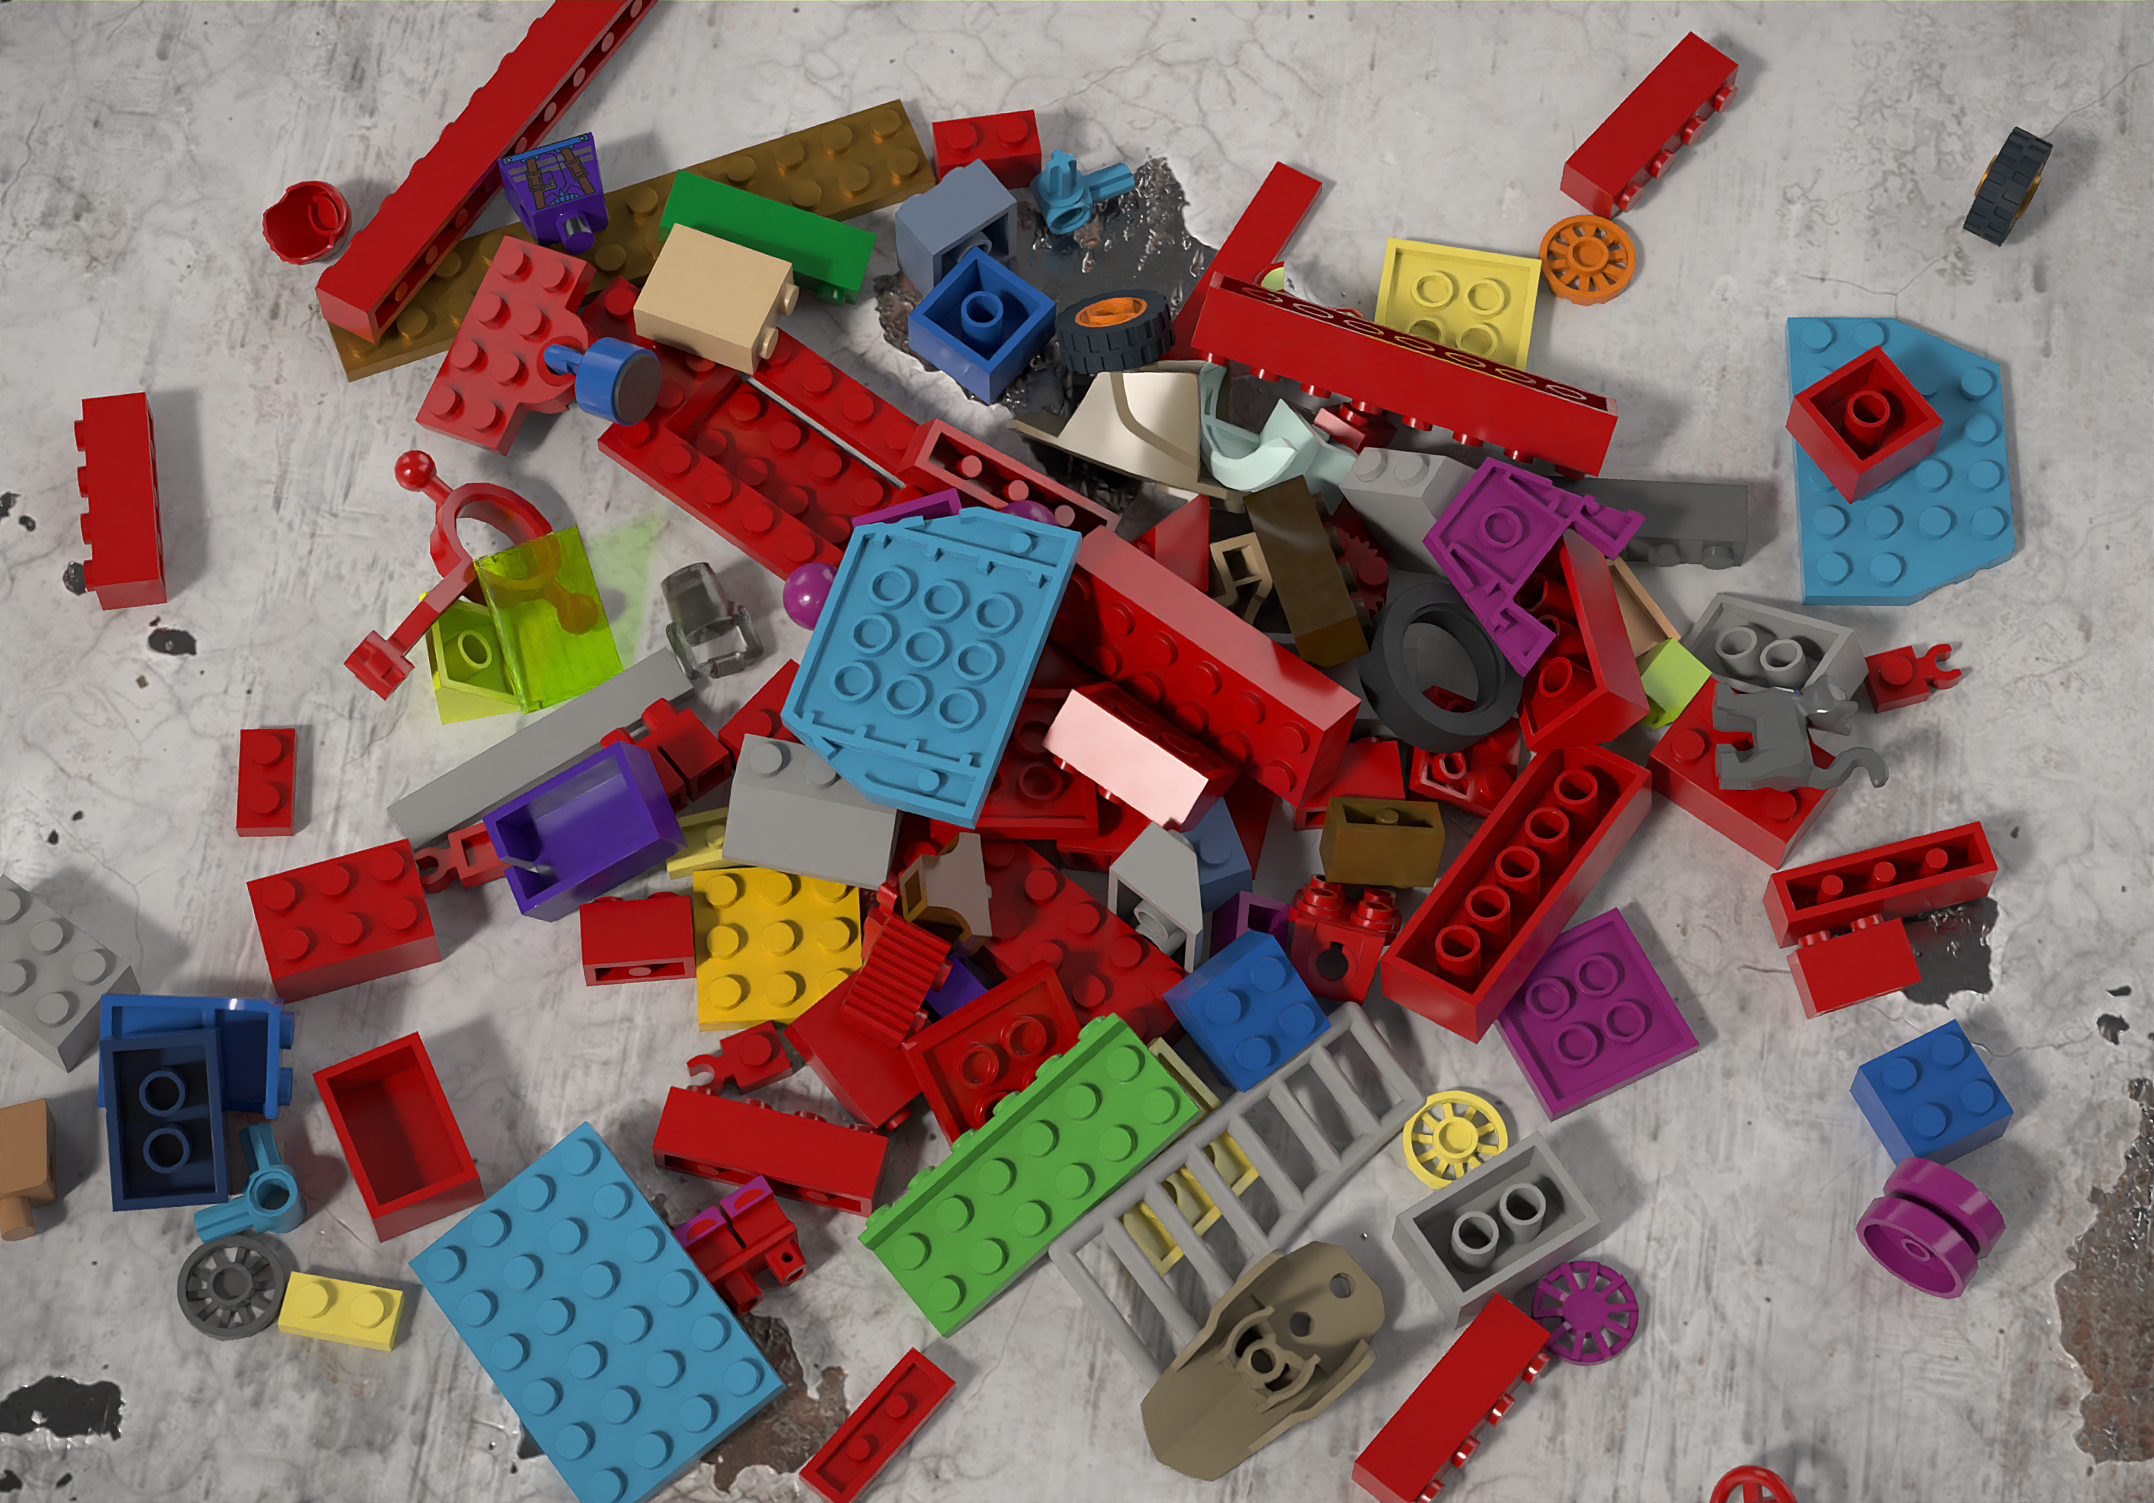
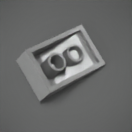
M1722 593L1716 594L1681 644L1712 672L1711 677L1720 683H1727L1731 690L1737 694H1750L1773 687L1803 690L1812 685L1818 677L1827 674L1833 676L1839 688L1846 691L1849 701L1869 672L1853 628ZM1806 727L1808 740L1819 746L1828 732Z

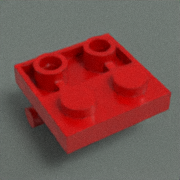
M1436 685L1422 691V694L1429 701L1441 709L1450 712H1471L1476 703L1471 699ZM1511 716L1501 727L1469 748L1459 752L1434 753L1409 744L1405 772L1410 775L1406 801L1428 802L1430 797L1487 819L1517 778L1523 733L1519 719Z

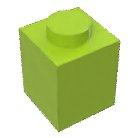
M1673 637L1652 647L1637 665L1651 711L1639 720L1638 723L1650 726L1653 730H1656L1675 721L1712 674L1707 667Z

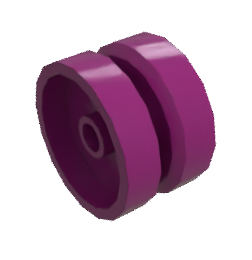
M1916 1157L1902 1159L1883 1187L1884 1196L1874 1198L1860 1218L1855 1228L1859 1240L1879 1264L1909 1286L1935 1297L1944 1299L1959 1298L1979 1268L1977 1260L1987 1258L2004 1233L2006 1226L2003 1216L1981 1190L1953 1170L1931 1160Z

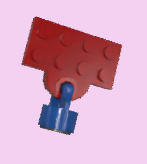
M505 235L415 421L425 429L506 457L529 410L547 414L570 410L568 403L575 398L581 410L587 414L623 426L637 424L650 413L658 399L662 382L661 368L657 356L651 350L612 337L598 339L592 328L575 315L597 271L589 262Z

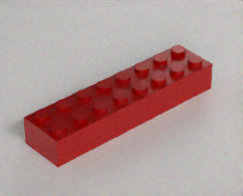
M1216 271L1210 282L1190 347L1200 350L1198 357L1205 361L1221 366H1229L1230 360L1251 366L1249 373L1260 379L1280 382V378L1283 376L1302 382L1300 390L1310 395L1330 399L1333 392L1352 398L1350 405L1363 412L1381 415L1382 409L1402 414L1401 422L1413 428L1432 431L1433 425L1454 431L1452 438L1463 444L1482 448L1484 441L1504 447L1503 455L1508 458L1533 464L1536 457L1554 463L1553 470L1576 480H1584L1585 474L1595 477L1599 476L1618 420L1615 399Z

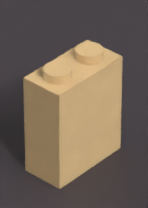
M675 223L633 307L636 333L645 338L754 375L761 358L769 359L774 351L778 339V329L776 327L782 315L790 316L797 302L799 287L794 285L792 263Z

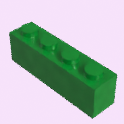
M678 169L659 224L657 241L666 243L675 223L790 262L792 263L795 286L815 292L814 297L823 303L840 307L844 305V302L855 305L877 234Z

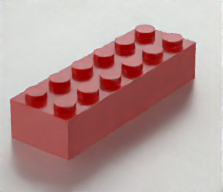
M1099 525L1082 538L1081 550L1048 634L1051 640L1185 732L1222 755L1226 760L1243 769L1242 771L1296 808L1301 807L1335 778L1362 701L1361 699L1103 525Z
M1597 744L1537 752L1380 958L1383 996L1478 1044L1652 810V771Z

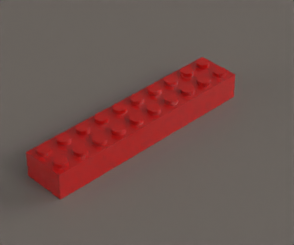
M790 658L718 731V740L729 752L731 768L736 771L745 733L805 745L783 725L780 716L800 667L793 659ZM905 811L887 883L895 887L899 872L902 869L907 870L921 854L937 855L953 838H931L930 818ZM980 838L985 880L989 882L992 892L989 907L992 937L969 959L999 984L1044 959L1052 964L1081 1029L1099 1016L1107 1018L1110 1014L1116 1013L1132 1028L1146 1046L1153 1039L1161 1037L1173 1048L1187 1032L1162 995L1190 973L1020 839Z

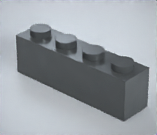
M1538 475L1552 480L1551 486L1584 497L1586 494L1597 497L1594 502L1623 513L1629 509L1646 518L1618 556L1623 561L1649 562L1657 567L1697 564L1712 570H1723L1731 566L1741 567L1748 543L1747 486L1587 477H1584V480H1576L1566 476Z

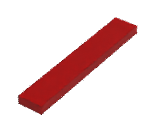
M1279 161L1276 162L1172 322L1175 333V345L1171 346V350L1167 354L1160 356L1157 360H1203L1198 357L1200 350L1190 347L1214 272L1216 271L1253 283L1255 276L1267 265L1278 261L1320 196L1322 182Z

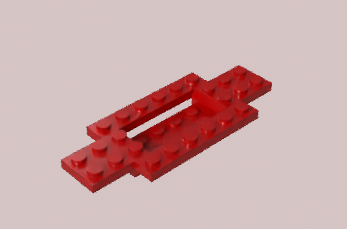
M617 275L578 316L592 328L598 339L612 337L651 350L659 360L662 374L660 393L650 413L633 426H623L613 422L597 439L598 449L785 582L795 569L810 562H824L839 569L854 532L851 518L932 495L929 491L895 474L911 438L920 424L778 326L776 327L778 329V339L772 355L769 359L761 358L754 375H748L902 481L904 484L900 489L741 380V372L739 370L637 335L633 307L641 290L621 276Z

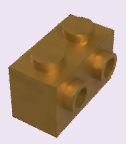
M1330 796L1319 845L1326 882L1343 883V885L1348 886L1371 884L1389 885L1402 889L1412 887L1434 888L1446 836L1437 802Z

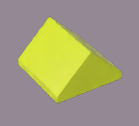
M425 591V592H423L422 594H420V595H419V602H421V600H422L429 592ZM458 599L425 633L434 693L442 725L518 712L525 706L508 612Z

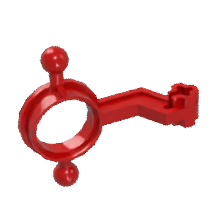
M410 450L399 456L394 467L395 477L399 485L410 492L422 491L436 503L435 527L430 534V555L438 573L443 579L421 600L387 640L381 637L375 630L365 637L343 663L344 666L355 674V678L370 691L373 690L386 701L415 668L405 656L461 596H464L473 603L492 609L513 608L525 601L544 598L557 610V620L563 630L571 634L582 635L594 628L599 616L594 600L583 593L571 594L554 579L560 567V545L550 523L533 504L514 491L489 482L466 483L453 490L436 475L435 462L429 454L421 450ZM456 519H476L492 525L507 535L521 551L528 567V576L525 578L502 577L493 574L475 562L463 548L457 535Z

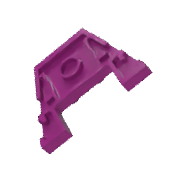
M1487 457L1429 530L1422 542L1515 671L1524 678L1556 637V634L1515 604L1513 601L1515 594L1566 529H1572L1614 561L1646 518L1629 509L1623 513L1594 502L1597 497L1586 494L1584 497L1551 486L1552 480Z

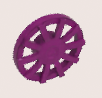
M1597 1261L1565 1262L1549 1272L1538 1285L1532 1300L1531 1319L1544 1328L1542 1319L1561 1318L1562 1324L1551 1333L1547 1351L1558 1359L1573 1365L1594 1366L1614 1359L1627 1348L1636 1331L1639 1307L1634 1292L1622 1274H1618L1613 1269ZM1574 1273H1589L1585 1289L1579 1288L1573 1275ZM1597 1275L1611 1282L1600 1293L1594 1291ZM1564 1277L1571 1294L1566 1295L1564 1292L1553 1287L1552 1284ZM1616 1290H1619L1626 1303L1607 1305L1605 1300ZM1544 1294L1561 1302L1563 1307L1541 1309ZM1628 1312V1327L1625 1328L1617 1322L1608 1319V1314ZM1603 1328H1607L1621 1336L1620 1340L1610 1348L1601 1333ZM1567 1332L1575 1336L1573 1351H1569L1556 1343ZM1593 1337L1600 1352L1591 1354L1581 1353L1584 1339Z

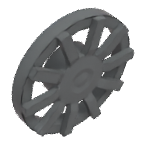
M230 1235L199 1246L184 1262L177 1281L178 1302L189 1324L204 1335L223 1342L225 1340L242 1339L248 1336L250 1338L256 1335L274 1317L276 1318L279 1315L285 1295V1277L275 1254L258 1240L240 1235ZM238 1247L235 1261L224 1263L219 1250ZM247 1250L254 1251L262 1257L249 1269L243 1266ZM211 1254L217 1267L211 1273H208L197 1266L206 1256ZM270 1265L275 1279L253 1281L255 1276ZM191 1275L206 1282L207 1289L188 1291ZM275 1289L270 1304L254 1296L255 1291ZM211 1298L212 1301L197 1315L194 1314L188 1303L189 1301ZM249 1304L263 1311L262 1315L254 1321H251L245 1308ZM218 1308L222 1310L219 1327L204 1322ZM237 1311L244 1326L228 1328L231 1312Z

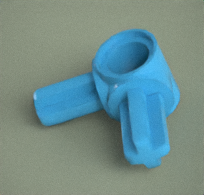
M1061 149L1051 152V160L1046 163V170L1038 174L1030 184V190L1051 233L1056 235L1071 233L1081 228L1091 218L1094 204L1130 192L1135 187L1133 174L1125 163H1118L1083 176L1077 170V160L1074 154H1063Z
M267 1122L251 1123L239 1132V1140L250 1172V1176L245 1180V1186L241 1187L243 1195L231 1199L228 1203L217 1204L197 1211L194 1214L195 1228L203 1243H211L253 1227L258 1235L268 1231L277 1234L289 1233L298 1228L304 1221L307 1212L306 1200L301 1193L294 1168L291 1165L283 1164L272 1128ZM279 1192L290 1194L287 1203L277 1210L264 1209L266 1201L273 1194Z

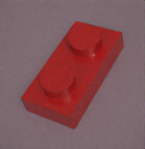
M1351 402L1321 407L1312 425L1314 424L1328 433L1331 439L1341 445H1346L1356 453L1362 452L1364 447H1388L1398 430L1397 427L1385 420L1388 414L1383 409L1381 415H1374L1352 407L1350 405Z
M295 728L240 730L236 830L239 837L294 836L298 743Z

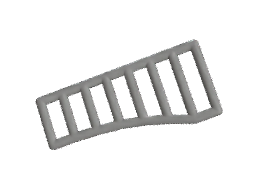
M1349 1001L1340 1006L1327 1017L1332 1027L1245 1093L1241 1091L1234 1093L1050 1245L1048 1253L1051 1260L1149 1390H1151L1165 1371L1076 1253L1101 1233L1183 1344L1187 1346L1201 1328L1118 1218L1143 1198L1218 1300L1266 1255L1275 1249H1279L1282 1252L1316 1209L1384 1143L1404 1128L1405 1123L1427 1103L1426 1094L1357 1003ZM1348 1029L1402 1099L1379 1119L1326 1049L1328 1045ZM1306 1063L1311 1065L1361 1132V1135L1341 1154H1338L1285 1083L1289 1077ZM1266 1096L1269 1097L1323 1170L1302 1193L1244 1117V1114ZM1225 1130H1227L1286 1209L1267 1235L1202 1150ZM1184 1164L1252 1253L1235 1282H1233L1161 1186L1165 1179Z

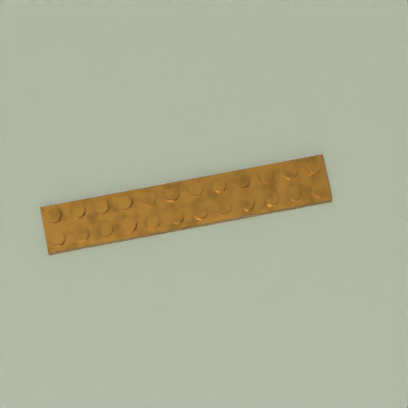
M900 98L680 169L838 222L903 202L912 195L924 194L936 186L934 174ZM677 170L605 193L604 197L609 224L605 229L593 232L595 242L588 251L580 254H571L566 251L563 242L545 247L585 260L597 269L579 307L590 304L617 275L636 288L645 285L665 245L664 242L657 241L658 228ZM519 221L460 240L375 344L325 319L348 382L350 383L448 351L504 236L508 235L537 245L523 223Z

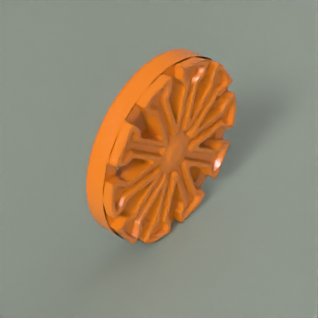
M1594 215L1571 216L1557 222L1544 235L1538 254V260H1542L1540 276L1548 285L1549 290L1561 299L1565 298L1573 304L1591 306L1592 303L1599 302L1605 304L1618 297L1630 284L1636 262L1635 249L1626 232L1612 221ZM1581 228L1584 236L1577 237L1573 229ZM1599 230L1606 232L1601 240L1594 237V234ZM1555 238L1564 239L1568 246L1556 242ZM1620 244L1622 247L1621 250L1608 251L1613 245ZM1551 254L1561 259L1549 260L1547 255ZM1623 263L1626 265V268L1621 269L1613 264ZM1566 272L1559 279L1554 276V273ZM1605 277L1616 281V283L1609 285ZM1576 279H1579L1578 290L1569 287ZM1589 280L1592 281L1598 291H1588Z

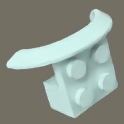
M1207 361L1199 374L1201 392L1200 455L1211 475L1226 487L1243 492L1252 491L1254 493L1303 474L1310 494L1321 491L1329 514L1333 515L1344 497L1339 487L1359 455L1346 445H1341L1331 439L1328 433L1316 425H1312L1318 412L1280 398L1260 435L1217 419L1218 391L1227 368Z

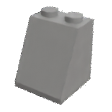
M1364 447L1341 483L1340 490L1397 570L1447 577L1422 540L1477 470L1447 456Z

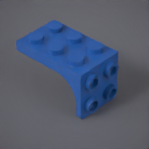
M101 994L100 1041L106 1036L221 1027L227 1111L259 1113L265 1115L266 1119H277L281 1106H290V1101H292L293 1068L282 1067L283 1049H292L294 1044L295 1011H284V998ZM100 1048L98 1107H105Z

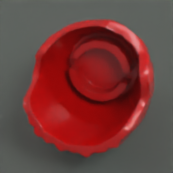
M315 180L303 181L289 186L280 201L263 213L262 233L265 236L266 242L270 244L271 251H274L282 262L299 266L318 262L333 256L347 241L352 227L351 209L341 191L327 182Z

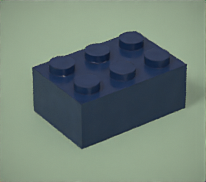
M221 1027L106 1036L100 1041L113 1212L228 1203L233 1197Z

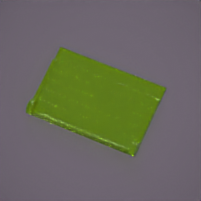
M577 525L472 560L522 714H529L584 694L624 671Z

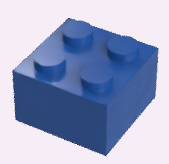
M974 246L908 315L909 348L990 405L1056 335V302L984 251Z
M1253 930L1245 932L1162 995L1222 1086L1244 1093L1332 1027L1274 936Z
M1956 1019L1859 1066L1849 1090L1895 1166L1902 1159L1910 1157L1931 1160L1944 1166L2002 1137L2014 1114L2013 1109Z

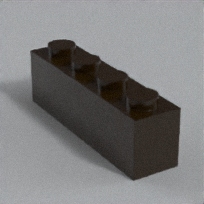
M1302 474L1243 496L1242 498L1302 660L1316 670L1321 671L1369 653L1370 650L1363 631L1373 626L1362 597L1350 599L1349 595L1359 590L1348 561L1339 564L1336 562V559L1344 557L1345 553L1335 527L1323 528V524L1331 522L1332 519L1321 491L1310 494Z

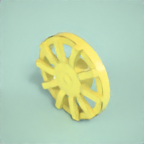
M1450 1090L1428 1096L1426 1105L1405 1123L1402 1135V1149L1407 1167L1422 1182L1434 1190H1440L1453 1182L1442 1179L1448 1165H1454L1455 1177L1458 1179L1464 1175V1163L1467 1162L1473 1169L1481 1165L1474 1156L1475 1152L1496 1156L1506 1150L1508 1146L1506 1127L1499 1113L1481 1097L1464 1091ZM1451 1103L1469 1105L1463 1118L1453 1116ZM1442 1105L1445 1119L1438 1123L1427 1111L1434 1106ZM1478 1110L1486 1116L1490 1123L1476 1129L1471 1121ZM1419 1118L1434 1131L1433 1135L1412 1133ZM1495 1131L1498 1147L1478 1143V1138ZM1412 1143L1432 1145V1149L1416 1157L1413 1152ZM1437 1157L1440 1162L1434 1174H1431L1422 1164Z

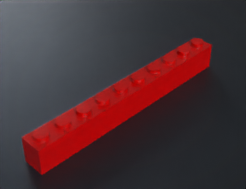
M555 0L542 18L539 17L532 22L526 37L513 52L507 53L502 58L497 71L485 86L479 87L474 91L468 106L459 117L444 127L438 142L424 158H419L413 164L409 176L396 192L385 197L378 213L365 229H361L354 234L348 249L334 266H329L323 271L315 287L323 318L375 344L502 191L503 185L497 160L537 148L659 0Z

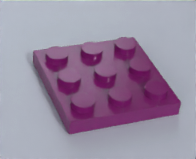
M1617 907L1559 934L1493 1023L1551 1122L1696 1053L1699 1047L1697 1039Z

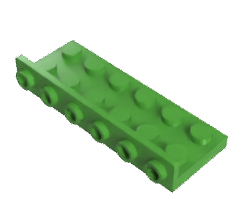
M1116 1013L1110 1014L1107 1018L1099 1016L1089 1022L1079 1033L1078 1038L1080 1041L1065 1055L1058 1053L1046 1060L1036 1071L1037 1079L1021 1093L1014 1091L1004 1097L993 1109L995 1116L979 1130L973 1128L962 1134L952 1144L950 1148L952 1154L936 1168L929 1166L920 1171L909 1182L908 1189L910 1191L894 1205L891 1203L883 1205L871 1214L865 1222L867 1229L858 1236L859 1241L864 1247L875 1253L942 1337L949 1339L1048 1252L1050 1245L1131 1179L1204 1114L1132 1028Z

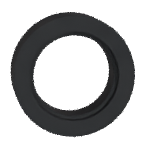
M1431 582L1415 586L1389 603L1370 619L1373 627L1363 631L1370 652L1357 658L1361 685L1369 704L1380 720L1405 742L1434 753L1459 752L1469 748L1501 727L1515 712L1522 695L1523 677L1515 671L1454 585ZM1426 623L1440 627L1452 635L1465 649L1474 665L1478 678V696L1471 712L1455 713L1441 709L1429 701L1416 687L1407 671L1402 652L1404 635L1409 625Z

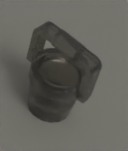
M708 562L686 566L670 574L662 581L660 585L672 619V623L666 626V635L680 667L688 679L699 680L707 677L718 679L740 673L745 670V667L751 666L762 656L764 648L746 608L743 605L737 606L735 601L730 600ZM736 627L746 648L745 652L740 653L736 651L710 658L707 662L701 664L697 663L691 647L719 638Z

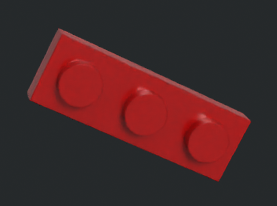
M912 1347L799 1472V1480L826 1503H855L956 1390V1382Z

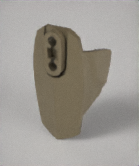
M1155 360L1135 369L1100 372L1070 420L1047 411H1037L1008 419L1006 429L1117 473L1147 483H1155L1154 488L1163 493L1189 501L1199 494L1209 496V507L1219 510L1244 513L1246 506L1242 497L1253 493L1252 491L1243 492L1223 485L1211 475L1200 455L1201 392L1199 374L1207 363L1205 360ZM1229 365L1225 366L1227 371L1218 391L1216 418L1231 424L1232 395L1231 368Z
M1312 1241L1287 1255H1284L1279 1249H1275L1253 1266L1213 1305L1207 1323L1175 1358L1140 1403L1143 1428L1150 1449L1158 1462L1188 1477L1213 1482L1283 1434L1295 1423L1316 1418L1372 1366L1377 1355L1369 1344L1385 1319L1382 1289L1342 1246ZM1339 1277L1348 1282L1350 1291L1347 1297L1339 1298L1332 1293L1330 1289L1332 1279ZM1306 1314L1311 1319L1308 1323L1309 1331L1305 1336H1296L1290 1330L1289 1322L1294 1316L1303 1317Z

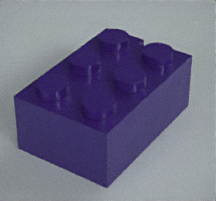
M620 740L482 817L499 861L515 865L504 870L521 915L550 923L579 908V904H586L688 848L648 750ZM535 867L537 872L530 871V869Z

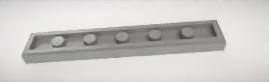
M664 647L387 807L388 816L402 837L409 839L414 854L421 849L435 847L448 839L447 834L475 824L488 813L601 750L600 740L614 729L624 727L628 733H631L642 727L644 724L642 723L641 714L658 699L665 698L676 707L695 696L694 686L669 650Z

